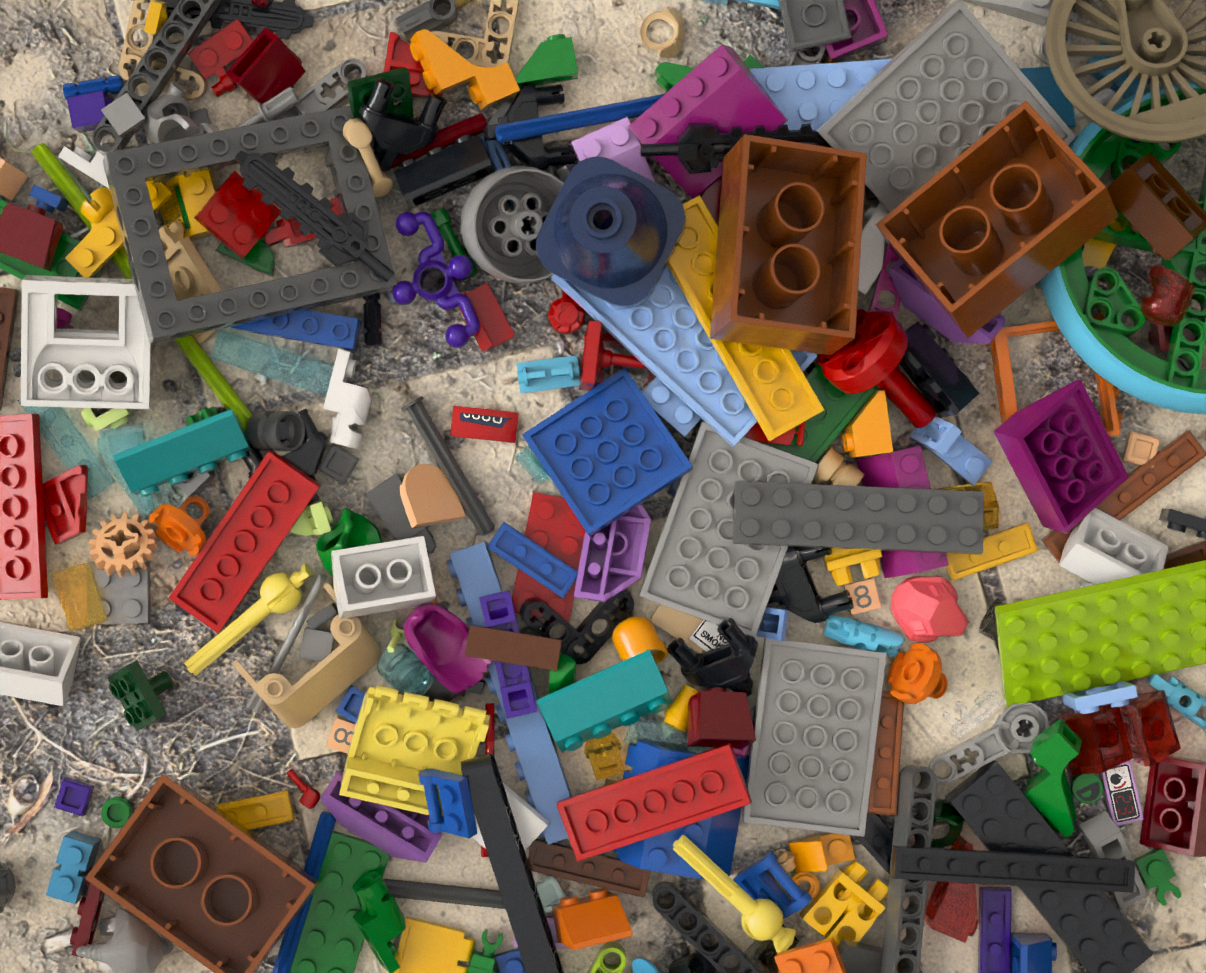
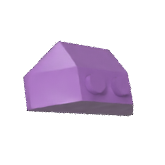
M900 258L889 270L903 306L952 342L989 344L1006 323L1004 316L1000 312L972 336L967 338Z
M641 504L591 537L585 531L574 598L606 602L641 580L651 525V518Z
M336 772L320 799L342 827L392 857L425 863L428 861L442 837L441 832L432 833L429 831L427 823L430 819L429 815L339 795L344 772Z

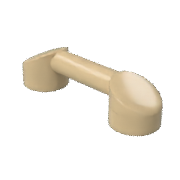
M357 118L350 119L343 127V136L352 146L359 149L370 174L369 178L374 197H384L392 190L393 182L381 171L370 146L372 141L371 130L362 120Z

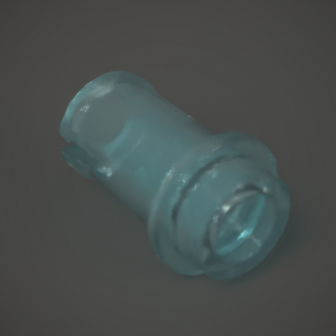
M526 446L523 452L520 451L514 458L533 477V483L537 482L541 485L549 478V475L529 446Z

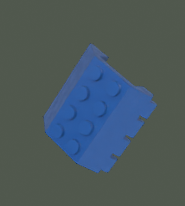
M647 739L638 740L637 744L629 743L625 765L633 768L632 770H624L623 779L698 753L660 747L659 741ZM735 754L746 783L750 756ZM742 807L611 851L618 853V860L639 869L704 879L673 850L675 840H679L681 835H685L730 876Z

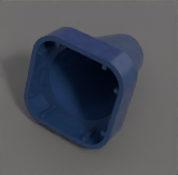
M605 157L586 158L572 168L537 236V255L547 270L574 286L619 308L636 307L645 302L653 293L684 233L686 226L684 208L680 199L672 191ZM601 210H606L613 216L612 225L604 230L598 229L593 222L595 214Z

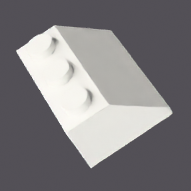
M1094 508L1073 528L1064 545L1059 566L1093 584H1100L1163 570L1168 546Z
M424 536L331 551L333 584L339 619L416 607L432 603L436 597Z
M0 622V695L64 706L74 679L81 641L80 637Z

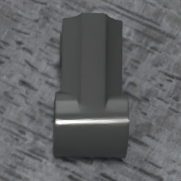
M429 0L397 17L396 20L407 41L410 43L411 37L417 31L427 29L431 32L441 26L451 25L457 18L458 11L454 0ZM441 3H447L451 6L450 12L444 16L436 14L435 8Z

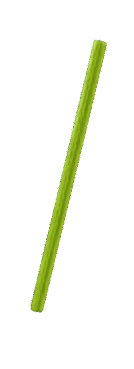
M44 143L37 145L31 151L32 155L91 231V223L81 213L80 209L85 199L88 200V198L49 147ZM123 246L112 257V260L127 279H133L125 247ZM192 335L173 339L227 410L232 409L239 416L246 434L247 424L252 413Z

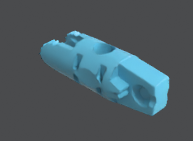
M829 615L824 628V636L862 650L887 653L888 657H895L898 654V648L902 647L905 641L900 633L840 616Z
M1157 674L1149 677L1147 683L1160 691L1156 697L1157 699L1177 710L1184 717L1206 731V720L1195 715L1201 705L1206 707V698L1188 688L1183 682L1172 675L1168 681ZM1187 695L1186 702L1179 703L1180 698Z

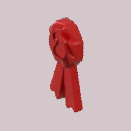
M563 290L562 297L552 302L548 312V319L552 328L566 335L580 330L586 317L585 310Z

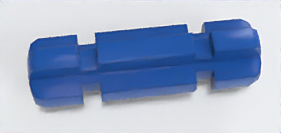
M116 75L108 77V80L98 78L79 81V84H75V82L63 85V94L65 99L102 90L106 94L108 92L118 94L123 88L124 82L121 76Z

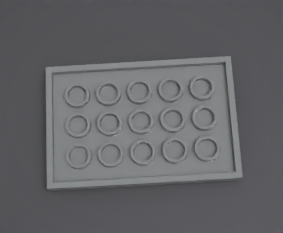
M701 422L688 458L693 466V470L681 477L638 596L720 625L725 619L728 622V618H733L745 635L747 634L755 638L788 546L733 544L735 481L811 484L818 464L746 437H742L732 447L707 423Z
M764 638L753 724L756 741L751 743L746 781L752 803L743 806L742 822L865 836L887 653Z

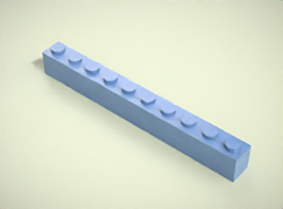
M486 541L449 553L451 559L447 560L451 577H458L461 586L460 589L456 590L462 607H468L471 616L466 619L468 628L470 625L486 628L479 597L503 592ZM493 661L491 665L487 664L490 675L486 676V681L491 694L497 693L500 704L495 706L500 722L506 721L510 732L505 734L511 752L515 750L517 752L520 762L515 763L520 781L526 779L529 791L525 792L527 803L549 821L548 826L539 837L540 839L545 837L548 845L567 839L569 837L556 803L572 797L551 732L536 702L539 697L530 670L529 674L537 712L507 719L495 661Z

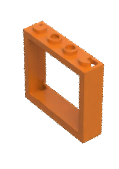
M1103 314L1092 315L1096 320H1103ZM1055 321L1001 328L990 342L1001 424L1018 411L1007 338L1059 331L1060 329ZM1095 372L1102 423L1109 437L1119 436L1120 429H1122L1121 420H1123L1121 412L1117 411L1115 401L1119 397V389Z

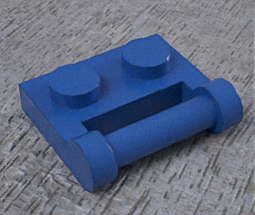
M436 769L420 771L418 774L419 782L424 786L430 817L427 821L429 831L432 833L446 832L465 838H471L476 835L477 827L467 777ZM436 785H438L439 796H440V799H441V805H442V810H443V815H444V816H442V814H441V808H440V803H439V798H438V793H437Z
M770 851L760 860L739 872L733 880L754 900L761 898L770 899L777 903L783 913V919L805 907L812 900V896L807 890L803 891L777 862L778 857ZM768 869L770 871V873L791 895L793 900H790V898L783 892V890L776 884V882L769 876V874L765 870Z

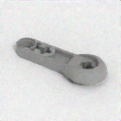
M355 58L345 60L298 96L301 100L300 103L273 120L333 109L349 97L348 88L343 90L340 85L334 90L335 97L331 99L329 96L322 97L324 94L323 87L327 85L329 88H333L337 85L338 81L335 77L338 75L342 83L348 87L347 81L349 80L345 78L344 73L350 66H357L361 69V78L367 77L364 63Z
M1033 703L1012 704L1003 711L993 727L934 757L930 761L928 768L934 771V767L939 762L949 763L951 766L949 776L945 778L937 777V783L945 785L1005 754L1029 753L1033 739L1050 727L1048 717L1041 707ZM1024 720L1026 723L1030 721L1032 724L1028 728L1030 733L1024 735L1022 732L1017 734L1016 729L1020 727L1018 722ZM969 748L972 752L977 750L978 754L974 756L975 762L970 763L968 760H964L959 763L963 769L957 771L956 765L950 756L955 754L956 759L959 760L965 756V749Z

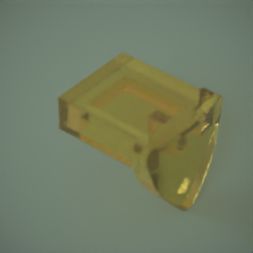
M612 732L606 737L600 739L593 738L586 741L585 757L590 759L596 780L624 773L625 768L619 751L622 749L619 739Z

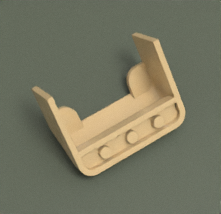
M327 582L323 586V590L337 605L334 589ZM339 614L334 617L330 626L331 634L340 645L293 686L284 676L277 673L268 674L259 682H256L238 660L231 664L286 726L290 728L302 727L379 661L381 648L358 617L339 619Z

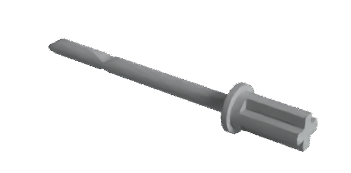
M289 87L263 104L259 102L257 104L259 112L235 128L257 124L263 120L266 122L273 121V119L300 103L301 100L297 96L296 91Z
M319 573L269 672L260 671V680L268 674L279 673L327 579L326 575ZM254 690L246 707L255 713L261 714L267 704Z

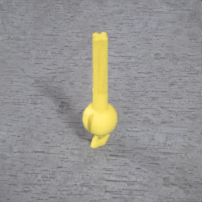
M305 563L301 566L300 572L295 571L291 575L278 572L268 576L261 584L259 591L261 598L184 662L187 670L197 676L272 612L287 614L296 609L302 598L300 587L306 583L305 579L312 578L315 575L312 568Z
M681 835L679 840H675L673 850L742 913V927L749 937L758 941L771 939L777 953L786 951L793 944L796 930L782 926L784 922L783 913L777 903L770 899L761 898L754 900L685 835Z

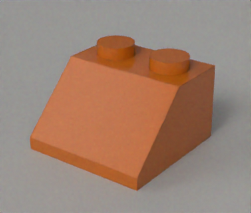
M605 888L592 890L589 892L588 897L579 899L577 895L560 898V903L551 905L558 942L572 950L633 936L618 895L607 892Z

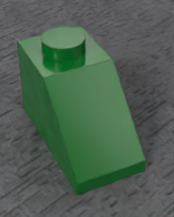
M564 34L549 36L547 41L541 42L516 77L519 89L524 84L539 86L578 79L572 37L565 38Z

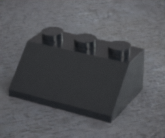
M471 134L464 135L454 141L456 145L444 150L443 146H439L426 153L428 157L416 162V159L412 158L398 165L399 169L394 171V174L410 209L478 181L494 172L479 135L472 137Z

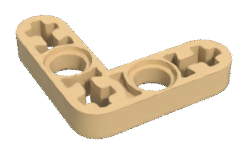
M134 0L119 62V72L125 80H128L132 74V70L127 68L128 63H134L137 60L136 64L138 65L158 35L147 33L149 41L144 47L136 45L133 40L136 30H144L145 24H137V19L144 20L145 10L141 8V4L147 3L148 0ZM155 59L152 62L151 68L154 70H158L161 67L164 68L167 62ZM178 66L170 82H178L179 79L187 81L192 80L193 77L196 78L195 83L199 84L200 88L193 90L192 93L189 86L181 84L187 90L184 98L187 99L202 97L208 89L207 79L199 71ZM146 83L139 84L150 88V85ZM169 83L165 86L163 92H167L169 90Z
M502 0L490 1L484 39L441 31L431 32L448 46L449 40H453L452 49L456 52L461 44H471L474 47V54L466 60L473 65L479 67L502 65L509 62L520 0L507 1L506 9L507 11H513L512 15L504 11L494 12L495 8L501 10ZM503 18L509 22L510 27L506 33L497 34L493 31L492 24L496 19ZM490 38L497 41H507V45L500 42L499 51L500 55L504 56V58L498 59L497 64H493L491 58L487 57L488 53L492 54L495 48V42H489Z

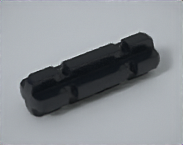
M380 294L363 297L366 300V304H363L364 328L367 329V333H364V339L367 346H379L382 343V334L379 332L381 328V304L378 303Z

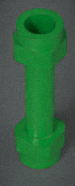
M443 207L432 212L430 215L434 218L453 257L458 255L467 257L449 224L452 221L445 208ZM469 258L473 265L472 272L470 276H468L465 279H462L463 281L476 275L479 272L472 258Z

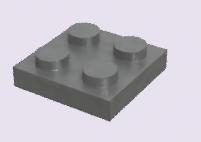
M144 562L147 567L145 570L139 566L135 568L136 575L134 576L129 571H125L123 578L119 577L117 571L108 576L105 569L99 570L95 563H86L87 624L151 623L150 562Z

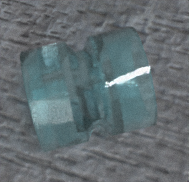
M397 644L393 653L388 652L386 649L378 661L377 669L379 674L389 684L394 686V689L399 690L398 693L401 695L404 692L424 695L433 683L434 675L405 644Z

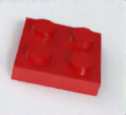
M233 171L194 219L242 259L280 215L281 210L273 203L269 206L261 201L263 195L257 189L253 188L249 191L243 187L242 184L245 179L236 171Z

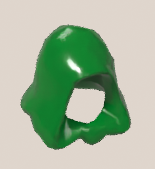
M345 508L342 511L339 522L331 528V531L319 537L316 543V550L323 567L333 576L331 551L382 543V539L378 529L364 516Z

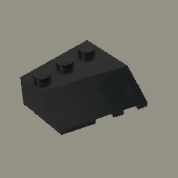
M918 321L905 330L908 344L899 365L922 395L933 405L940 418L956 415L979 392L972 385L968 377L954 364V359L949 352L936 343L934 340L936 336L928 325H921Z

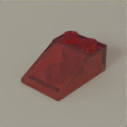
M960 834L950 849L973 850V844ZM937 881L925 908L924 920L929 927L966 943L968 936L972 937L978 926V919H976L978 915L976 883Z

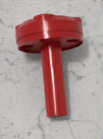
M863 309L857 310L855 339L832 355L818 354L817 363L822 367L824 376L842 392L855 394L877 386L881 391L885 390L886 397L916 428L928 425L936 415V409L897 367L907 349L908 337L902 325L891 313L887 311L866 312Z

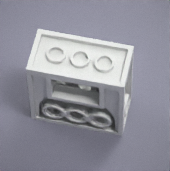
M25 275L22 279L21 406L149 409L151 344L149 343L133 279ZM57 294L119 296V331L57 329ZM56 369L61 372L63 378L58 381L52 380L47 375V371ZM83 370L91 371L95 379L88 382L83 381L79 377V372ZM115 371H121L127 376V379L123 382H115L110 377V374Z

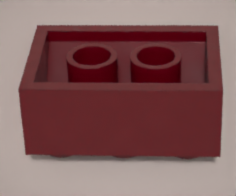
M1159 754L1151 755L1143 815L1144 820L1140 837L1141 845L1192 857L1206 856V761Z

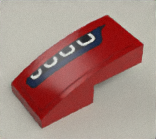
M453 406L450 436L515 443L518 413Z

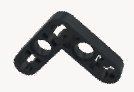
M623 590L608 601L599 602L577 628L539 598L527 599L521 606L520 614L525 623L541 637L551 638L549 634L550 629L556 624L564 625L565 632L563 636L557 638L562 640L560 653L570 656L576 664L582 665L594 657L612 636L616 626L626 620L634 609V600L627 591ZM616 598L622 600L625 604L622 608L616 607L613 603ZM532 608L539 609V612L547 619L544 624L537 617H531L532 615L529 611ZM606 609L615 617L613 620L604 613ZM596 620H606L607 625L602 633L596 634L592 632V624ZM586 632L593 640H595L593 643H591L588 639L584 637V634ZM575 645L582 646L585 651L580 654L576 653L573 648Z

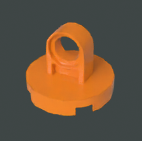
M198 496L187 498L179 508L170 504H161L150 514L149 523L155 522L158 528L154 532L165 545L178 553H181L183 549L189 551L188 556L193 557L201 551L206 543V537L200 525L209 515V506L203 498ZM191 504L198 506L202 512L201 517L192 518L189 516L186 510L187 506Z
M923 643L909 645L912 649L908 650L905 654L900 652L890 666L887 682L892 685L891 695L906 704H916L927 697L941 698L947 690L948 680L946 675L942 673V662L939 654Z

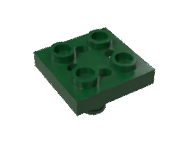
M405 67L347 81L349 103L354 118L361 120L358 113L364 102H368L377 78H381L382 83L385 79L396 86L385 110L414 118L410 73Z
M136 660L107 678L110 682L109 689L112 695L117 700H120L125 709L124 716L127 722L134 726L136 731L167 715L157 697L162 692L173 688V681L166 671H162L157 676L148 680Z

